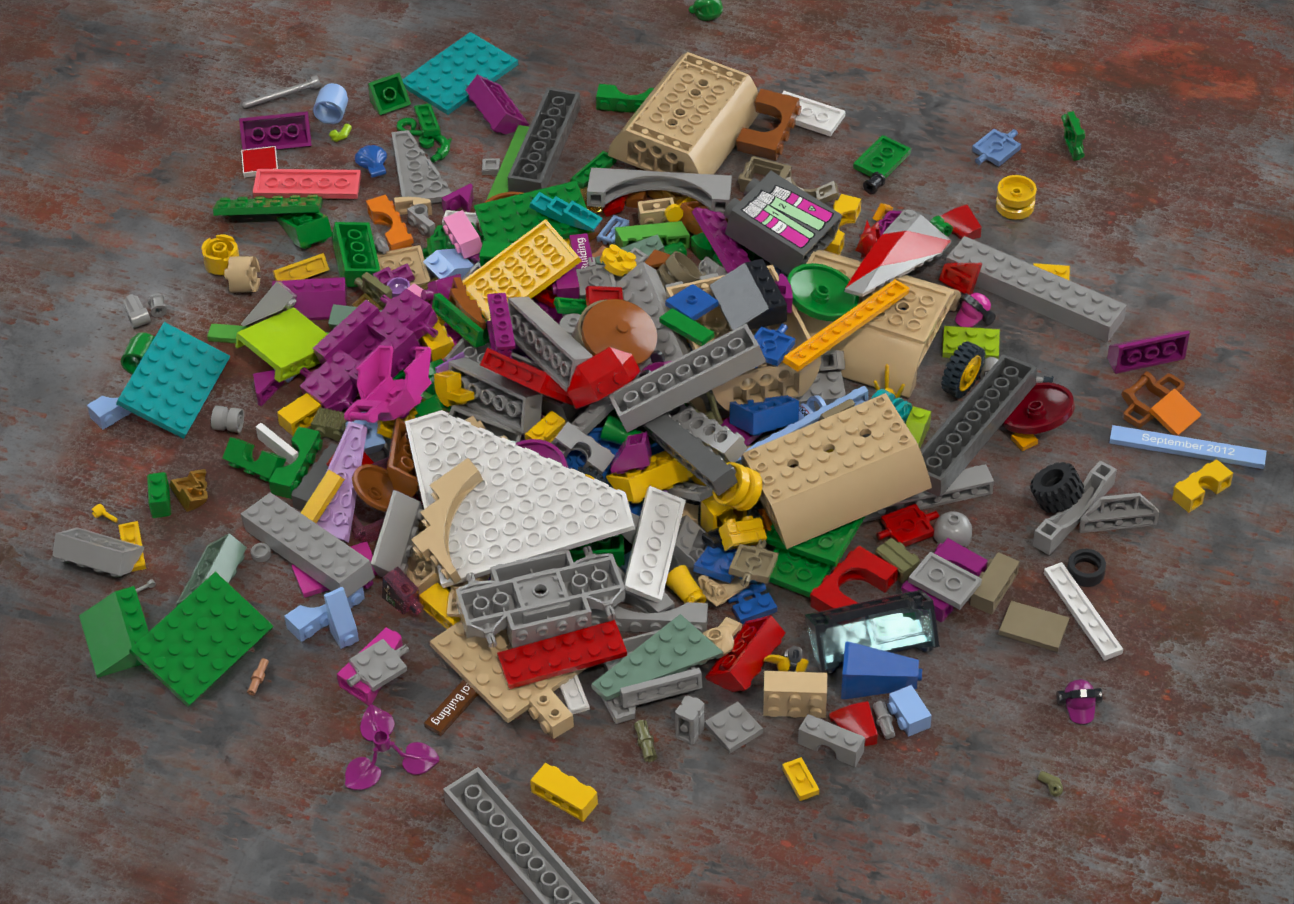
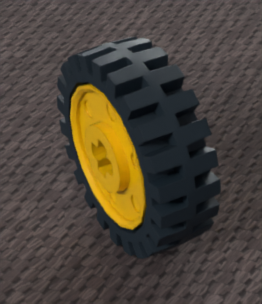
M968 341L958 346V350L954 351L953 356L951 355L950 362L947 363V368L944 369V375L941 379L943 380L941 382L943 391L954 397L962 398L967 394V391L971 390V386L975 385V380H978V375L981 374V368L984 366L983 362L985 361L984 356L986 353L983 348Z

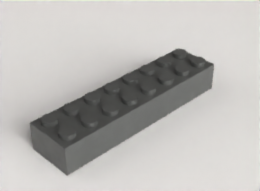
M547 87L507 177L509 192L527 193L547 188L580 111V92Z

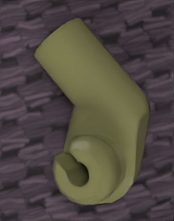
M1041 771L1038 780L1048 785L1051 795L1055 797L1060 796L1063 792L1060 778Z

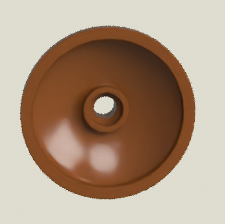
M372 464L359 466L352 475V484L357 495L370 507L387 512L394 490L388 471Z

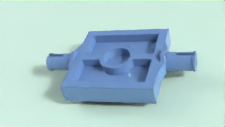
M996 129L990 131L972 146V151L980 155L975 159L976 164L980 165L985 160H988L998 167L1021 149V144L1013 139L1018 135V132L1015 129L1008 134L1001 133Z

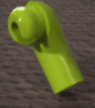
M344 124L340 132L332 130L329 136L335 142L346 139L352 127L350 124Z

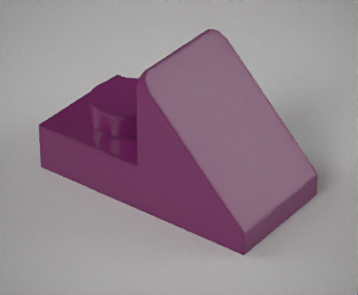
M470 183L442 197L443 211H455L462 207L466 212L470 213L474 199L473 185Z

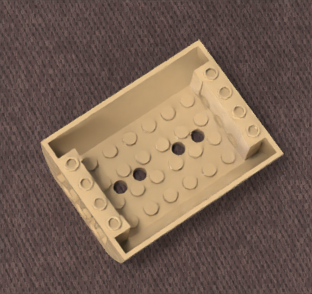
M686 52L676 60L614 138L610 145L608 156L646 171L714 175L736 146V140L742 127L748 129L759 115L755 111V99L758 95V90L748 74Z

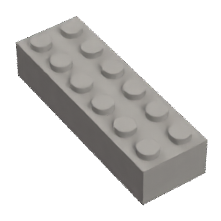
M467 357L449 361L448 370L461 373V388L474 392V399L467 401L463 405L521 433L528 432L541 420L543 394L480 366V363Z

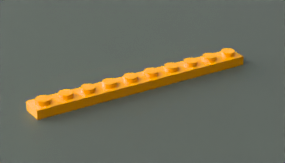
M896 279L785 355L783 363L797 372L908 295L910 288Z

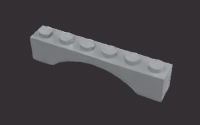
M1100 460L1083 482L1085 491L1082 494V498L1071 508L1045 519L1034 532L1033 546L1050 555L1079 524L1081 517L1092 504L1113 487L1117 469Z
M687 602L678 608L660 613L633 612L616 605L613 607L616 618L612 619L611 616V620L608 619L605 610L591 609V626L615 620L619 631L653 632L661 630L681 614L701 633L707 631L708 603Z

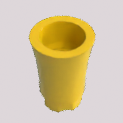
M686 565L678 566L668 573L666 585L678 595L684 604L687 602L704 603L706 601V596L691 576Z

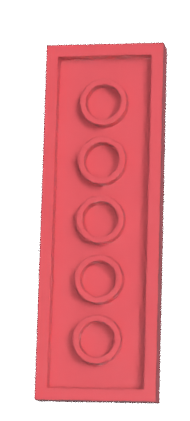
M257 169L253 198L258 196H264L265 198H272L273 196L290 198L292 195L307 197L308 195L316 194L324 199H358L361 170Z

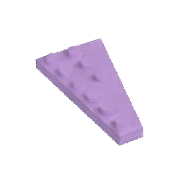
M350 421L328 467L329 470L345 480L316 523L339 540L348 543L357 496L352 484V475L362 465L367 427Z

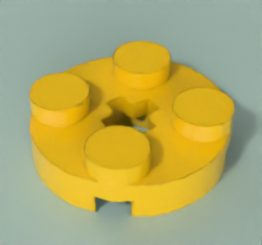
M614 244L604 249L600 256V262L602 263L603 261L605 264L604 268L617 276L623 277L624 274H628L637 266L636 256L633 253L626 252Z

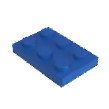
M708 546L694 564L693 572L731 583L735 576L729 574V567L737 549L725 551L723 546L715 549Z

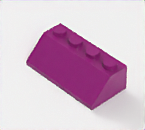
M477 74L466 88L469 99L477 105V110L484 115L483 118L490 123V128L494 132H501L506 135L515 132L518 125L529 126L527 120L501 85Z
M308 111L239 118L243 150L276 146V149L312 146Z
M345 277L272 281V286L276 282H281L297 295L295 298L297 302L293 307L309 320L330 319L333 304L347 306Z
M1168 332L1109 345L1107 359L1115 374L1183 360L1186 357L1190 332Z

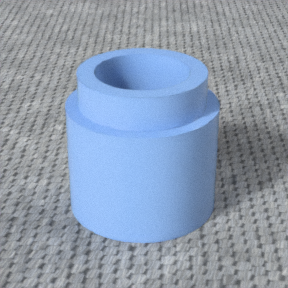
M334 83L327 84L320 89L313 107L315 117L323 123H339L348 104L346 90Z

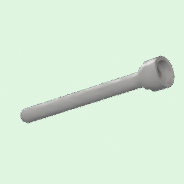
M315 75L310 77L307 82L243 102L242 107L246 109L308 88L319 89L321 84L318 76Z

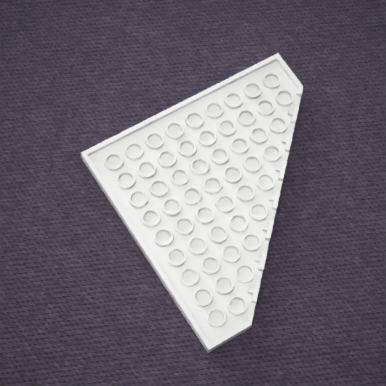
M443 410L405 421L424 509L435 502L430 495L433 491L429 485L465 459H470L483 478V481L462 501L451 524L449 552L452 564L461 578L456 584L467 581L466 574L469 573L471 577L470 572L474 573L475 578L491 574L490 567L498 564H506L520 559L523 560L573 549L635 530L626 493L622 490L613 489L604 482L597 479L593 480L585 476L584 473L564 467L555 460L544 458L537 452L526 447L524 449L503 437H497L492 432L481 427L477 428L471 425L470 422L459 417L455 418ZM438 565L437 569L442 587L455 585L451 579L446 580L440 571L442 567Z

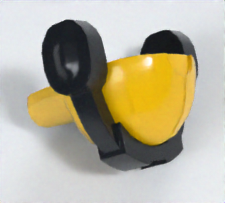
M792 646L784 652V656L772 654L764 658L765 662L777 664L778 671L805 672L809 662L807 659H802L803 651L799 646Z

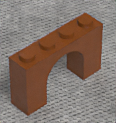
M760 89L755 99V111L773 116L781 123L776 129L768 132H759L742 127L736 140L737 151L776 161L778 156L783 153L784 143L789 139L790 130L794 128L796 123V117L801 113L802 106H800L799 98Z

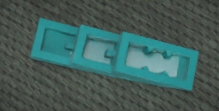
M541 192L535 196L529 206L556 221L588 231H594L603 219L574 201H571L569 204L557 196L551 199Z

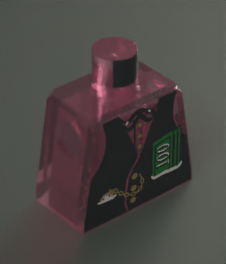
M398 566L383 577L382 598L401 614H406L411 610L417 615L423 610L424 605L419 602L418 587Z

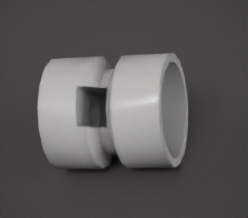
M224 406L214 407L211 416L213 430L225 431L227 428L230 432H241L244 423L243 409L230 408L228 410Z

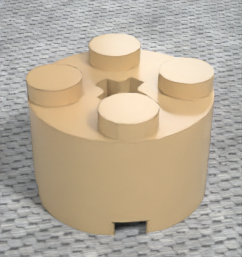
M253 256L229 257L228 269H225L224 276L229 281L230 293L258 291L260 285V278H257V272H260L258 259Z

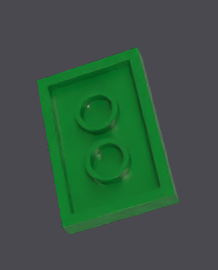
M882 135L853 163V169L872 177L874 172H879L886 179L911 154V148Z

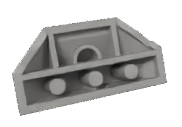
M1140 493L1103 496L1097 499L1081 517L1079 532L1087 533L1154 526L1158 522L1159 510Z

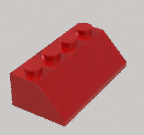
M771 615L746 621L733 638L734 647L732 651L726 656L719 658L705 678L731 692L745 691L750 687L754 676L761 672V667L765 663L764 658L772 655L773 650L781 644V639L786 632Z

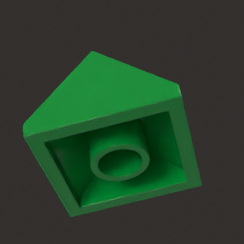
M400 72L368 83L370 102L379 115L411 105Z

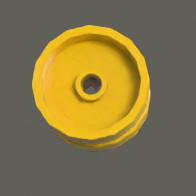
M1010 175L1003 178L997 187V211L1002 216L1014 220L1029 217L1035 207L1037 191L1035 183L1021 175Z
M728 462L726 464H731L736 470L735 477L737 483L719 496L714 491H712L714 499L722 505L730 506L739 511H747L760 498L762 478L754 469L744 467L736 462Z

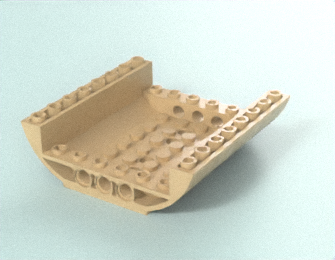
M820 249L816 252L813 251L806 264L817 263L830 266L842 272L851 280L862 262ZM903 275L899 278L895 277L894 280L896 279L910 288L909 294L828 351H844L845 370H841L842 377L874 387L873 382L876 380L879 389H885V365L888 364L889 388L897 394L901 385L905 384L901 396L909 398L916 386L917 369L948 311H956L961 293L955 289ZM884 286L875 287V291L863 297L859 296L858 305L870 296H872L874 293L882 289ZM796 308L810 337H813L833 323L812 318Z

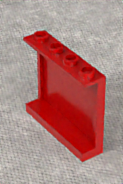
M490 348L486 349L480 366L534 391L573 406L567 392L546 372L522 361L518 362Z

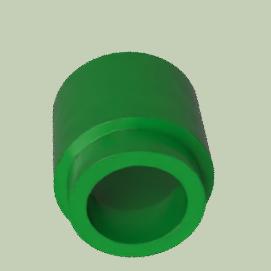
M142 332L129 340L120 361L122 367L128 373L133 375L155 336Z

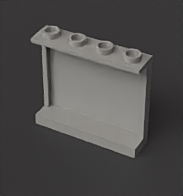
M659 630L623 639L627 656ZM625 657L603 663L606 671L610 670ZM692 666L684 672L620 688V696L618 697L623 708H628L702 688V673L699 668L695 669Z

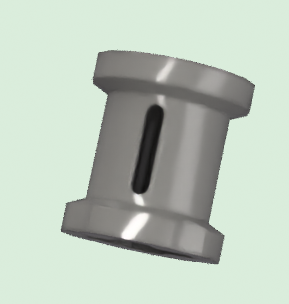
M154 293L148 297L152 316H164L167 313V308L164 305V296L160 293Z

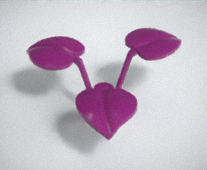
M370 704L362 717L360 730L364 739L374 743L373 760L370 762L366 757L353 759L346 768L345 786L352 790H365L374 786L381 777V769L375 766L378 752L389 750L390 747L400 756L405 757L402 762L403 768L412 775L426 773L440 759L433 748L421 742L408 744L406 753H403L389 737L395 727L393 717L386 711Z

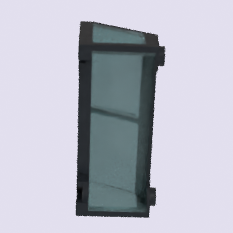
M922 590L805 615L816 666L822 673H833L839 668V664L844 662L845 641L891 653L915 647L923 652H929L936 647H940L934 602Z

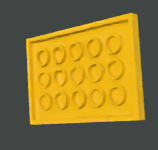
M545 219L462 282L463 285H466L467 296H470V300L477 301L484 318L487 321H491L487 300L488 294L506 293L507 302L508 298L529 297L532 299L582 261Z

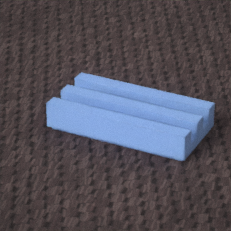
M613 215L597 236V241H603V244L609 243V246L615 244V227L629 226V220Z

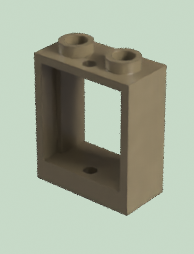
M752 156L750 161L745 164L743 174L740 173L739 175L740 191H745L754 173L766 176L770 171H773L786 179L791 176L792 166Z

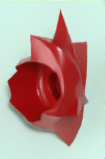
M866 221L863 233L859 234L860 240L855 251L861 253V258L866 257L881 237L879 222L870 227L868 221Z

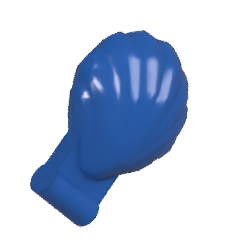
M366 145L355 154L356 164L368 169L371 178L386 174L383 164L387 158V153L382 147Z

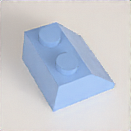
M456 249L436 250L423 261L437 280L456 274H461L462 279L474 266L467 258L464 259L461 253L458 254Z

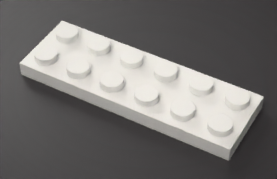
M652 486L647 488L623 582L626 591L657 603L662 600L686 500Z

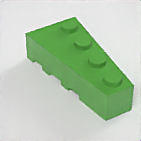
M682 221L615 227V245L622 248L658 234L663 246L682 242L685 249L690 248V234Z

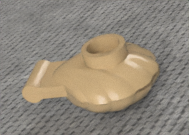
M726 617L718 627L703 632V634L724 652L723 656H726L734 647L733 636L741 630L742 623Z

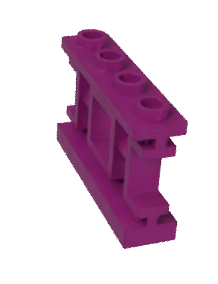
M506 293L488 294L487 300L491 321H486L490 349L512 358L511 349H515V340Z

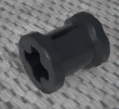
M874 172L872 177L863 183V188L867 193L875 194L877 188L885 184L886 179L881 173Z

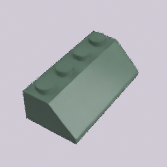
M230 533L208 544L176 605L178 606L215 571L229 583L230 579L237 573L236 568L245 557L243 554L247 547Z

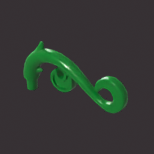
M403 118L397 122L396 127L398 131H406L407 129L403 127L411 126L409 132L413 136H420L419 144L423 148L434 146V140L440 143L441 147L437 148L438 151L435 152V155L430 157L433 163L443 160L450 152L451 138L447 140L443 135L424 137L421 130H415L417 124L413 118Z

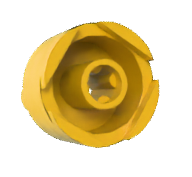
M216 235V238H208L202 244L204 265L208 273L224 275L225 269H228L229 257L239 256L237 243L233 237L228 235Z

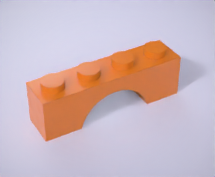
M386 194L366 200L367 212L373 224L386 225L391 228L385 233L389 251L412 247L414 243L411 233H407L406 224L401 222L400 214L398 211H395L393 201H389Z

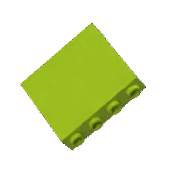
M293 307L237 332L235 347L239 348L246 345L275 369L274 379L281 382L300 373L303 367L309 369L320 364L313 347L328 334Z

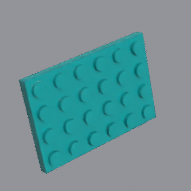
M469 32L403 78L402 81L406 90L449 115L470 100L466 88L477 74L495 82L518 66V60Z
M164 322L119 396L116 405L184 439L229 361L230 355Z

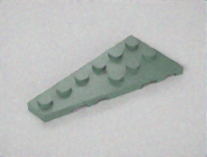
M680 614L593 682L591 688L605 701L620 696V688L687 671V668L699 664L700 666L705 664L707 660L723 657L724 652Z

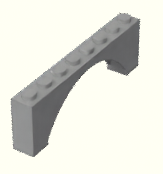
M591 168L587 188V206L605 207V204L629 193L663 190L689 196L704 204L711 211L724 214L730 202L732 176Z

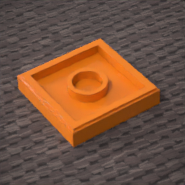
M1175 388L1149 410L1175 436H1179L1202 415Z

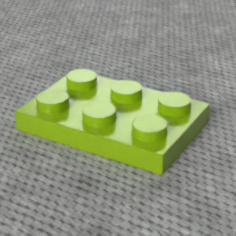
M944 326L942 357L950 358L951 355H954V351L958 350L959 345L968 341L985 350V359L989 357L999 359L1000 329Z

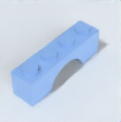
M101 396L87 405L90 418L102 430L132 413L116 405L118 398Z
M363 587L347 598L350 609L365 599ZM326 604L314 608L300 605L284 616L287 629L301 642L312 637L321 628L329 625Z

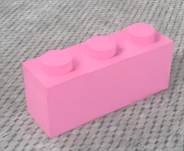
M463 210L443 218L445 223L443 226L444 232L449 237L451 244H454L458 254L461 253L463 258L466 259L480 253L482 247L480 236Z

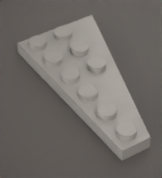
M409 130L392 132L401 196L429 199L431 203L442 202L441 198L453 191H450L448 184L442 180L440 173L430 159H427L425 152L419 148L417 141Z

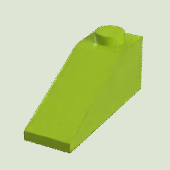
M913 406L907 418L906 426L920 448L930 428L931 411Z

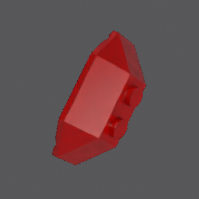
M608 347L576 366L566 392L574 408L577 409L599 401L630 383L639 374L640 369L632 354Z

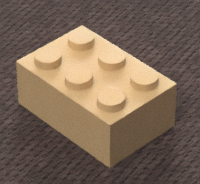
M764 671L763 716L797 718L806 717L809 714L817 718H826L827 673Z

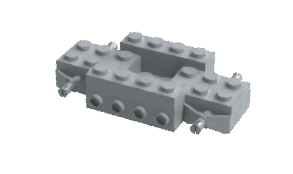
M585 546L583 548L585 557L574 563L569 549L490 567L491 580L478 582L475 579L474 573L470 572L471 577L469 573L466 574L468 584L459 587L455 591L457 609L467 638L474 636L487 638L489 647L492 648V643L494 647L497 646L494 635L501 630L507 629L511 647L515 648L590 627L591 609L605 610L609 620H611V616L612 619H615L616 614L613 607L620 602H624L625 586L613 554L595 555L591 550V546ZM546 591L544 594H537L538 592Z

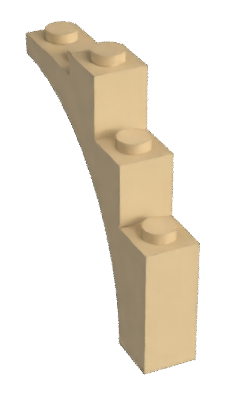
M469 458L429 485L433 491L430 495L435 502L420 512L424 518L422 523L426 529L411 539L415 545L412 549L419 558L423 556L426 562L432 560L436 567L440 565L442 567L440 571L446 580L451 579L454 584L459 582L461 578L452 564L449 552L451 524L462 501L483 481L479 470Z

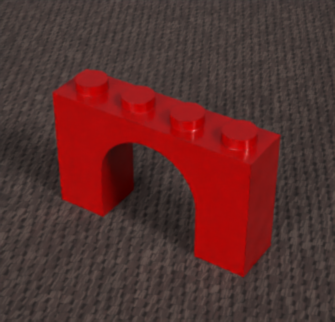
M858 546L854 551L848 553L842 563L837 564L834 571L824 578L818 588L815 587L810 594L811 607L820 612L857 604L856 601L844 595L839 589L844 583L852 580L865 581L886 593L897 581L898 568L863 547ZM862 617L837 623L851 630Z

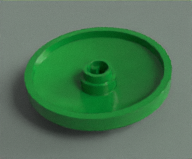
M817 263L802 264L795 267L788 275L787 279L793 293L792 304L812 318L834 322L858 305L859 296L845 292L850 279L842 272L830 266Z

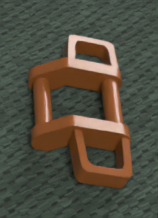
M1148 371L1144 372L1135 384L1121 393L1129 406L1124 411L1123 419L1136 428H1141L1154 418L1149 412L1151 408L1137 400L1134 395L1144 385H1146L1151 393L1162 399L1171 392L1162 385L1170 382L1177 386L1176 390L1181 393L1184 390L1185 382L1172 374H1166L1156 382L1151 373ZM1134 411L1144 418L1137 420L1130 414Z

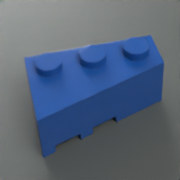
M788 395L764 398V402L754 403L753 399L747 400V404H737L736 401L730 402V424L748 432L752 436H758L766 431H775L777 428L787 427L799 421V401Z

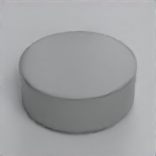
M265 543L255 544L251 548L252 559L256 562L267 561L271 557L270 547Z

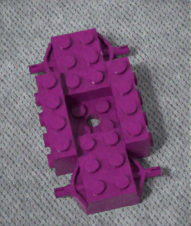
M407 288L399 296L392 299L382 295L380 301L386 304L381 312L375 305L365 300L313 347L322 366L312 372L303 367V370H300V374L306 377L305 381L300 385L303 395L308 393L321 404V408H328L329 410L339 412L349 408L359 393L357 388L358 371L356 368L379 345L393 347L391 377L393 379L415 358V348L417 346L420 347L418 340L422 336L429 334L432 337H436L438 335V331L432 328L437 323L438 318L431 305Z

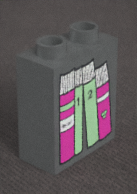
M770 171L761 181L756 178L752 179L744 191V198L741 201L733 198L724 211V216L729 219L725 234L787 274L795 267L806 264L813 251L825 250L836 237L842 214L773 171Z

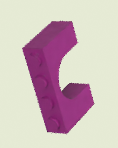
M949 538L943 544L940 543L934 554L978 577L987 570V559ZM908 580L904 582L901 588L902 594L922 590L909 583ZM924 591L934 602L936 620L942 623L953 611L954 606ZM928 609V610H927V614H928L930 617H931V609Z

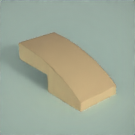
M420 197L394 198L395 210L400 215L408 214L407 209L416 204L426 205L428 216L432 215L431 201L429 199Z

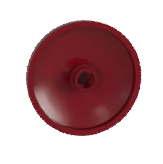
M1036 383L1002 425L1007 430L1019 434H1038L1053 430L1064 424L1072 416L1075 409L1073 395L1069 389L1059 384Z

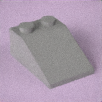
M276 282L241 325L250 326L292 308L297 302L295 300L297 295L283 283Z

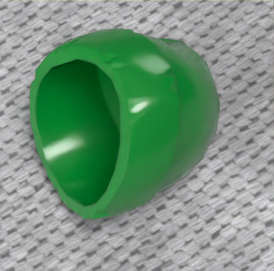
M696 0L688 10L689 13L695 14L699 20L711 21L717 19L722 14L723 5L721 0Z

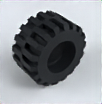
M1057 462L1053 465H1048L1044 469L1042 468L1039 473L1035 474V478L1031 480L1030 485L1031 492L1038 505L1047 513L1062 512L1065 509L1071 508L1078 503V500L1082 498V494L1085 491L1084 484L1076 469L1070 463L1066 464V462Z

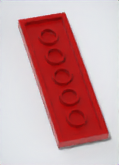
M612 620L497 652V656L508 688L513 689L626 657L627 650L616 621Z

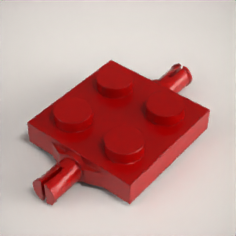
M917 504L910 505L881 516V522L886 530L877 532L876 536L878 540L891 537L897 543L901 542L906 547L934 536V529L930 521L938 519L939 514L936 510L925 514L919 509Z

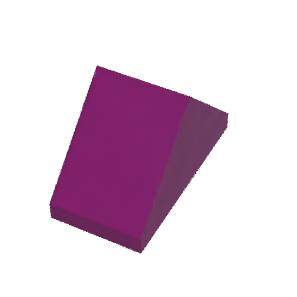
M275 370L253 374L258 405L262 406L284 384V381L278 382L274 379Z

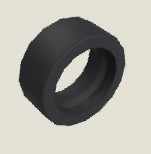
M1079 549L1069 557L1067 570L1079 586L1092 587L1104 579L1106 561L1095 550ZM1081 562H1088L1095 565L1098 571L1089 574L1082 573L1075 568V565Z

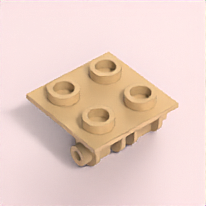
M706 575L698 578V584L706 599L715 606L725 603L729 598L746 588L745 584L744 587L741 585L742 579L737 576L734 577L731 583L715 578L712 580Z

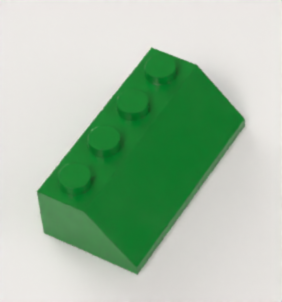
M334 222L332 242L340 277H345L346 287H359L354 283L357 278L362 280V275L366 272L373 276L374 273L380 271L370 222Z

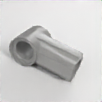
M133 294L126 296L123 304L128 312L133 329L151 323L149 313L146 307L143 308L138 296Z

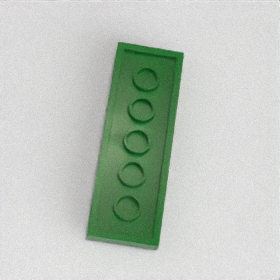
M316 194L308 195L307 197L292 195L290 198L273 196L269 199H265L264 196H258L255 199L238 197L237 200H230V198L224 197L217 200L213 208V216L320 212L323 205V197H318Z

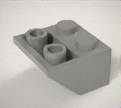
M687 515L681 518L673 555L678 559L679 565L694 568V564L709 545L702 540V534L705 531Z

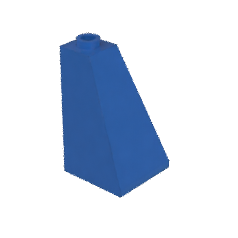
M845 641L841 699L892 693L910 685L917 689V681H922V669L918 668L919 660Z

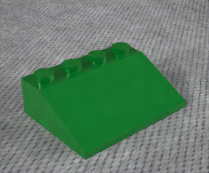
M135 586L113 592L79 615L97 678L142 665L129 652L130 648L149 632Z

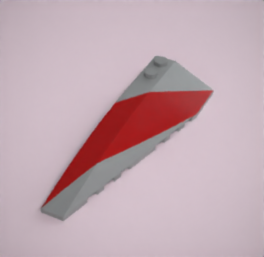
M903 210L868 252L846 286L845 292L863 297L875 291V287L884 286L886 281L892 282L895 277L899 278L913 271L915 267L922 266L924 261L930 262L934 256L940 257L951 244V240L922 215L917 214L913 210Z

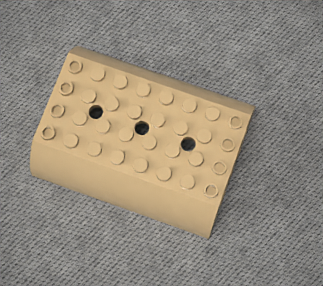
M767 266L774 281H779V276L774 266ZM723 276L666 287L667 296L670 298L691 284H694L714 297L710 290V284ZM793 304L792 313H787V322L764 327L770 330H777L781 324L788 326L784 334L795 338V345L789 353L811 338ZM719 306L695 320L714 332L715 337L709 342L731 332L728 331L730 327ZM760 328L751 330L753 336ZM688 339L692 350L701 347ZM821 356L798 372L784 364L783 360L778 367L765 362L759 365L758 368H753L712 389V392L718 403L729 412L730 402L734 401L737 404H747V400L751 399L756 403L764 402V398L785 395L792 398L800 397L808 391L816 379L821 365Z
M886 393L748 450L741 456L742 465L756 470L762 478V491L759 500L786 549L932 488L918 443ZM864 434H870L869 437H863ZM829 449H834L833 452H826ZM793 464H797V465H798V466L795 467V468H791V467H790V466L793 465Z

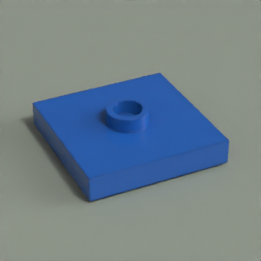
M691 284L665 300V306L670 309L673 308L695 321L718 307L719 301L696 285Z

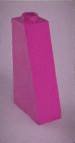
M386 627L360 652L382 639L391 648L397 650L403 646L402 637L398 632ZM348 663L337 673L339 687L369 706L375 700L381 687L372 691L362 681L350 687L347 679L356 675V671Z

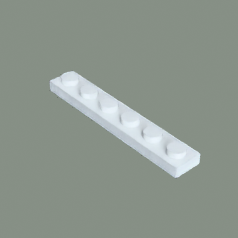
M1061 562L1045 568L1044 575L1104 661L1121 655L1123 648L1064 564Z

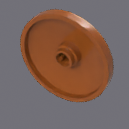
M611 299L594 305L586 314L582 324L581 335L583 343L588 352L593 356L611 347L632 354L637 365L641 366L650 358L657 344V331L650 316L639 306L625 300Z

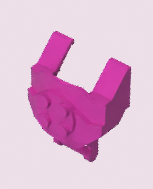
M379 345L356 368L358 371L357 388L361 400H356L344 414L345 420L350 422L364 420L369 423H375L377 420L390 421L398 417L400 419L407 417L409 411L421 402V394L432 384L428 377L431 357L430 347L417 346L415 348V359L404 370L406 374L405 380H393L391 377L393 347Z

